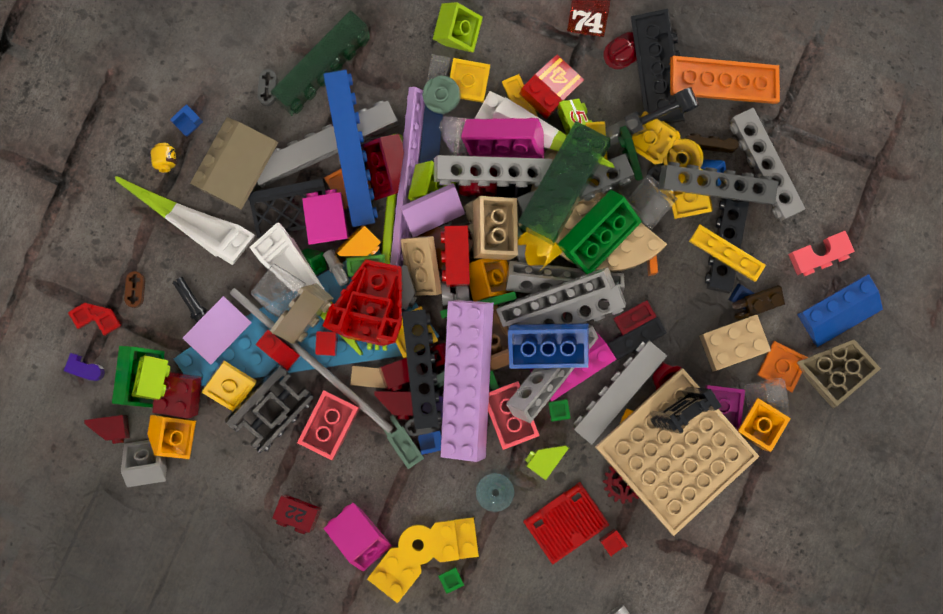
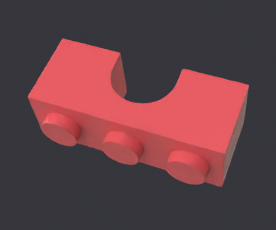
M846 231L823 240L826 247L824 256L816 255L811 245L788 254L796 274L800 275L803 273L805 277L814 273V268L821 266V269L833 265L831 261L838 259L841 262L849 259V254L855 251Z

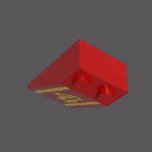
M556 55L522 87L519 95L547 120L558 108L559 102L565 101L584 79L560 56Z

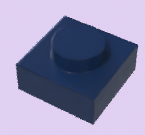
M738 283L728 300L734 303L748 295L754 294V292Z

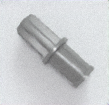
M334 250L326 251L323 256L330 267V273L334 274L340 286L348 284L349 281L343 269V263L339 261Z

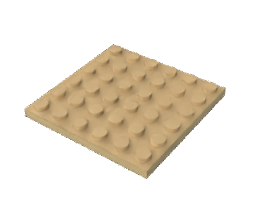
M683 368L677 371L595 446L673 536L759 457L719 409L700 413L690 420L688 425L681 426L684 430L681 434L654 427L650 420L652 418L650 412H658L668 408L678 401L679 397H684L682 391L687 387L700 388Z

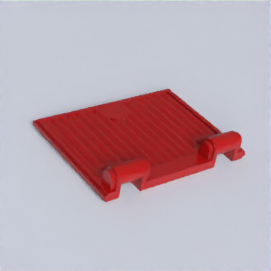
M581 482L575 484L574 487L565 491L523 521L552 565L610 525ZM580 493L582 497L574 502L571 497ZM542 519L544 523L535 528L533 524Z

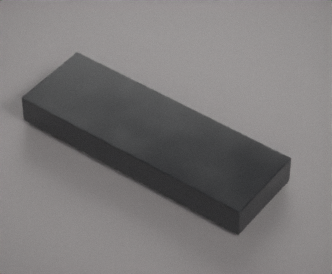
M657 316L607 345L617 361L635 351L642 342H652L667 332Z

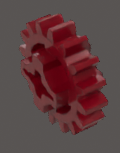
M609 466L610 473L604 472L607 479L602 480L603 483L607 484L603 490H609L607 496H614V502L620 499L621 504L625 503V499L629 503H632V497L638 499L639 497L634 491L628 494L630 489L628 484L624 485V488L619 484V481L623 480L620 475L612 478L616 471L613 467ZM611 485L619 489V495L613 491Z

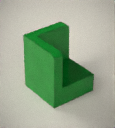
M309 248L301 251L315 275L327 269L323 256L324 252Z

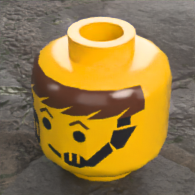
M168 143L156 144L151 150L152 167L162 173L171 171L177 164L175 149Z

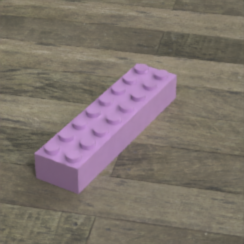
M465 300L448 301L441 457L473 462L486 458L494 303Z

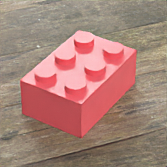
M519 381L489 392L488 413L502 450L539 436L534 420L528 423L513 416L506 405L519 389Z
M323 390L297 443L330 460H334L360 408Z

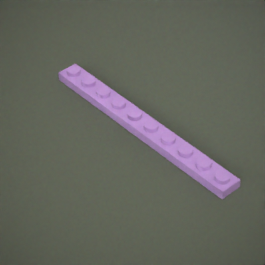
M409 87L407 96L406 120L403 133L404 156L395 208L396 214L390 264L401 267L404 265L400 239L411 238V232L400 207L412 202L408 199L415 164H419L425 108L422 96L423 90L417 87Z

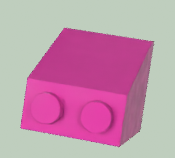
M337 189L325 191L326 195L318 196V192L306 194L307 198H302L309 245L349 238L342 193H337Z
M354 503L344 507L342 513L332 518L327 523V526L323 528L348 562L361 571H365L392 547L391 543L367 515Z

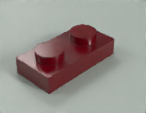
M646 300L613 318L620 333L624 335L656 318V315Z

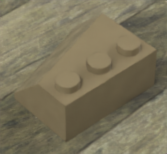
M317 283L299 289L298 293L300 295L289 303L291 309L289 311L286 310L270 330L273 334L292 344L305 340L308 336L307 331L309 328H314L321 319L318 317L323 312L326 313L334 299Z
M855 340L797 362L807 381L833 409L881 369Z

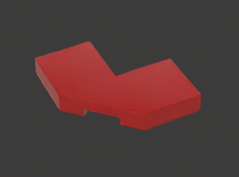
M83 303L68 312L77 329L95 320L102 334L106 336L121 327L112 309Z

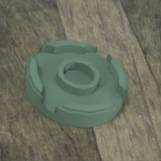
M440 75L426 83L422 96L428 109L434 113L445 114L456 108L461 94L460 88L453 79Z

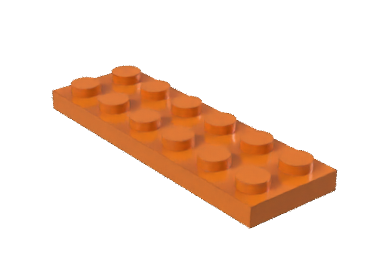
M672 56L670 58V95L692 87L695 97L777 104L780 102L779 65Z

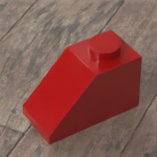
M267 330L255 344L286 370H289L300 357L297 352L270 330Z

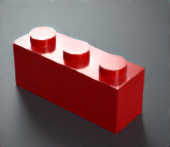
M468 225L444 226L445 231L441 232V243H445V251H441L442 263L446 262V270H442V282H446V287L470 286Z

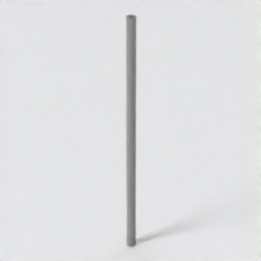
M232 289L230 295L271 330L275 323L238 290ZM281 338L385 431L389 433L394 428L298 343L292 344Z

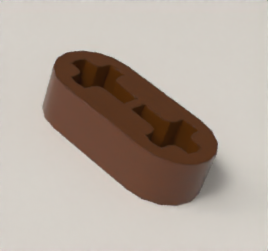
M133 271L126 277L124 301L129 307L138 308L144 301L145 277L141 273ZM135 275L140 279V282L136 283V288H134L135 284L131 282ZM135 291V297H138V301H135L133 304L129 299L134 296Z

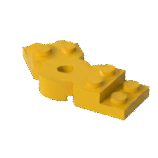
M644 111L643 114L641 115V117H643V116H645V115H647V114H649V113L646 112V111ZM659 119L650 121L645 124L646 132L638 136H632L636 152L655 165L660 163L668 165V162L680 163V167L687 168V165L699 166V170H702L703 152L700 146L693 140L680 139L679 131ZM681 153L687 156L685 164L679 161ZM680 173L678 176L681 183L685 180L683 173ZM699 175L697 182L700 186L703 184V178ZM669 190L674 219L713 211L710 196Z
M474 517L435 522L431 529L421 524L408 527L400 536L398 547H391L367 580L398 603L422 573L421 565L429 562L433 557L439 562L479 557ZM416 539H420L424 543V547L420 550L413 547V541Z

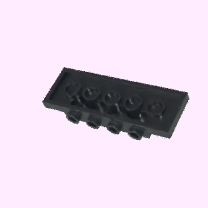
M668 8L631 16L644 111L649 114L675 102L674 95H670V58L672 56H680V52L675 49L678 37L677 33L672 30ZM678 108L657 119L670 124L685 121V116Z

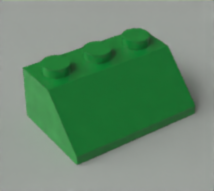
M119 346L112 404L153 408L154 399L132 396L140 357L150 356L164 359L165 351Z

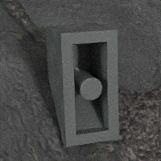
M403 265L402 308L408 310L409 307L413 308L417 301L415 295L417 292L409 267Z

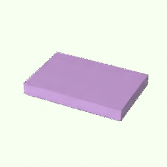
M453 183L400 207L412 237H416L465 214Z
M223 296L183 339L208 363L212 364L252 322Z

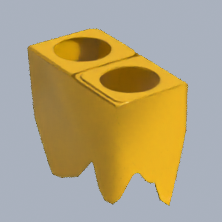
M541 222L522 234V237L518 239V245H526L525 258L530 266L544 265L543 269L563 252Z

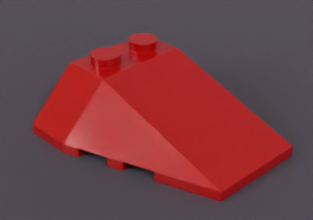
M365 259L351 278L350 284L341 291V296L335 304L332 303L329 307L323 327L348 339L385 346L396 343L402 325V267Z

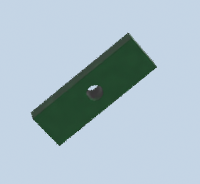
M625 125L619 129L621 136L618 137L621 147L625 148L622 154L626 155L633 170L635 180L639 181L643 179L632 136Z

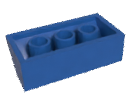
M868 274L797 315L816 347H819L883 310L879 290Z
M589 324L510 325L508 329L509 369L589 368Z

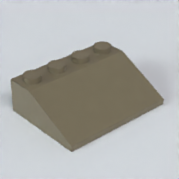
M227 117L190 184L204 193L242 210L279 142Z

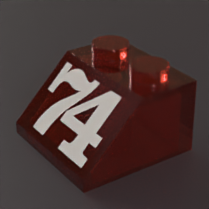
M571 0L567 32L604 37L610 0Z

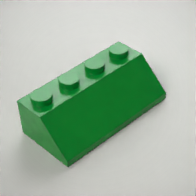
M610 190L557 245L566 257L582 272L589 274L594 272L642 221L624 196Z

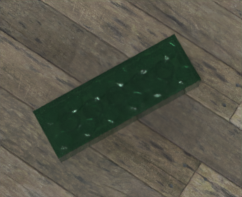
M350 10L270 91L275 101L291 116L298 114L303 109V104L307 100H312L317 94L316 91L321 86H326L323 74L341 71L343 64L347 60L350 61L356 55V50L368 43L370 37L368 26Z
M575 121L518 221L519 228L554 246L609 149L611 138Z

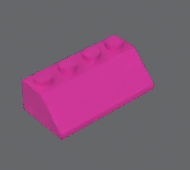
M539 118L466 119L461 139L470 156L544 159V132Z
M598 333L599 338L589 349V368H574L549 399L550 402L616 360L614 354Z

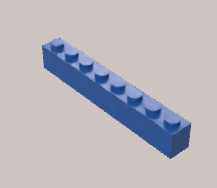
M347 70L324 73L352 227L375 223V218H378L376 207H372L371 200L374 199L373 189L368 187L367 182L371 178L369 169L365 170L364 162H367L366 151H362L360 143L364 142L362 131L358 132L357 129L360 119L359 113L354 112L353 105L357 104L355 93L350 91V85H353L351 73L347 74Z

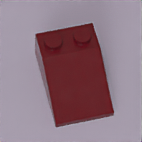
M400 135L384 136L362 144V151H366L367 162H365L366 169H369L370 184L373 189L374 200L398 194L404 156Z

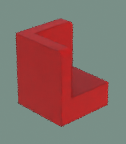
M317 331L315 354L337 356L338 334L335 332Z
M613 529L599 539L610 556L617 553L623 547H628L616 529Z

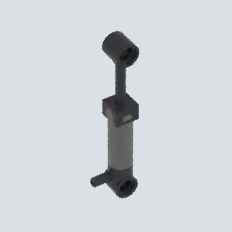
M692 87L674 94L675 102L641 117L640 113L634 112L624 117L625 119L606 127L607 148L619 143L618 137L621 136L620 127L626 125L631 136H638L647 131L645 124L678 108L682 114L697 108L699 103ZM586 137L577 141L587 147ZM563 153L565 160L571 165L585 160Z

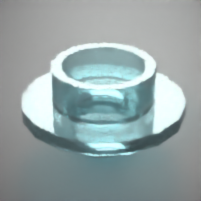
M488 474L477 485V501L488 511H503L513 501V484L502 474ZM493 489L499 491L498 496H492L491 492Z

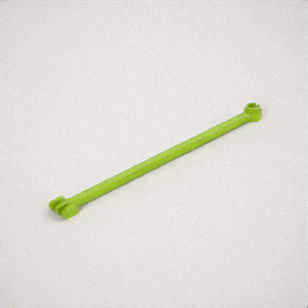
M399 134V135H400V139H401V141H402V143H403V139H404V138H403V136H402L401 134ZM396 194L388 196L386 201L382 254L385 255L386 264H390ZM367 343V349L372 350L373 344ZM375 345V350H380V345ZM388 345L382 346L383 351H387Z

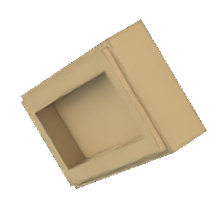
M352 366L350 385L385 388L378 368Z

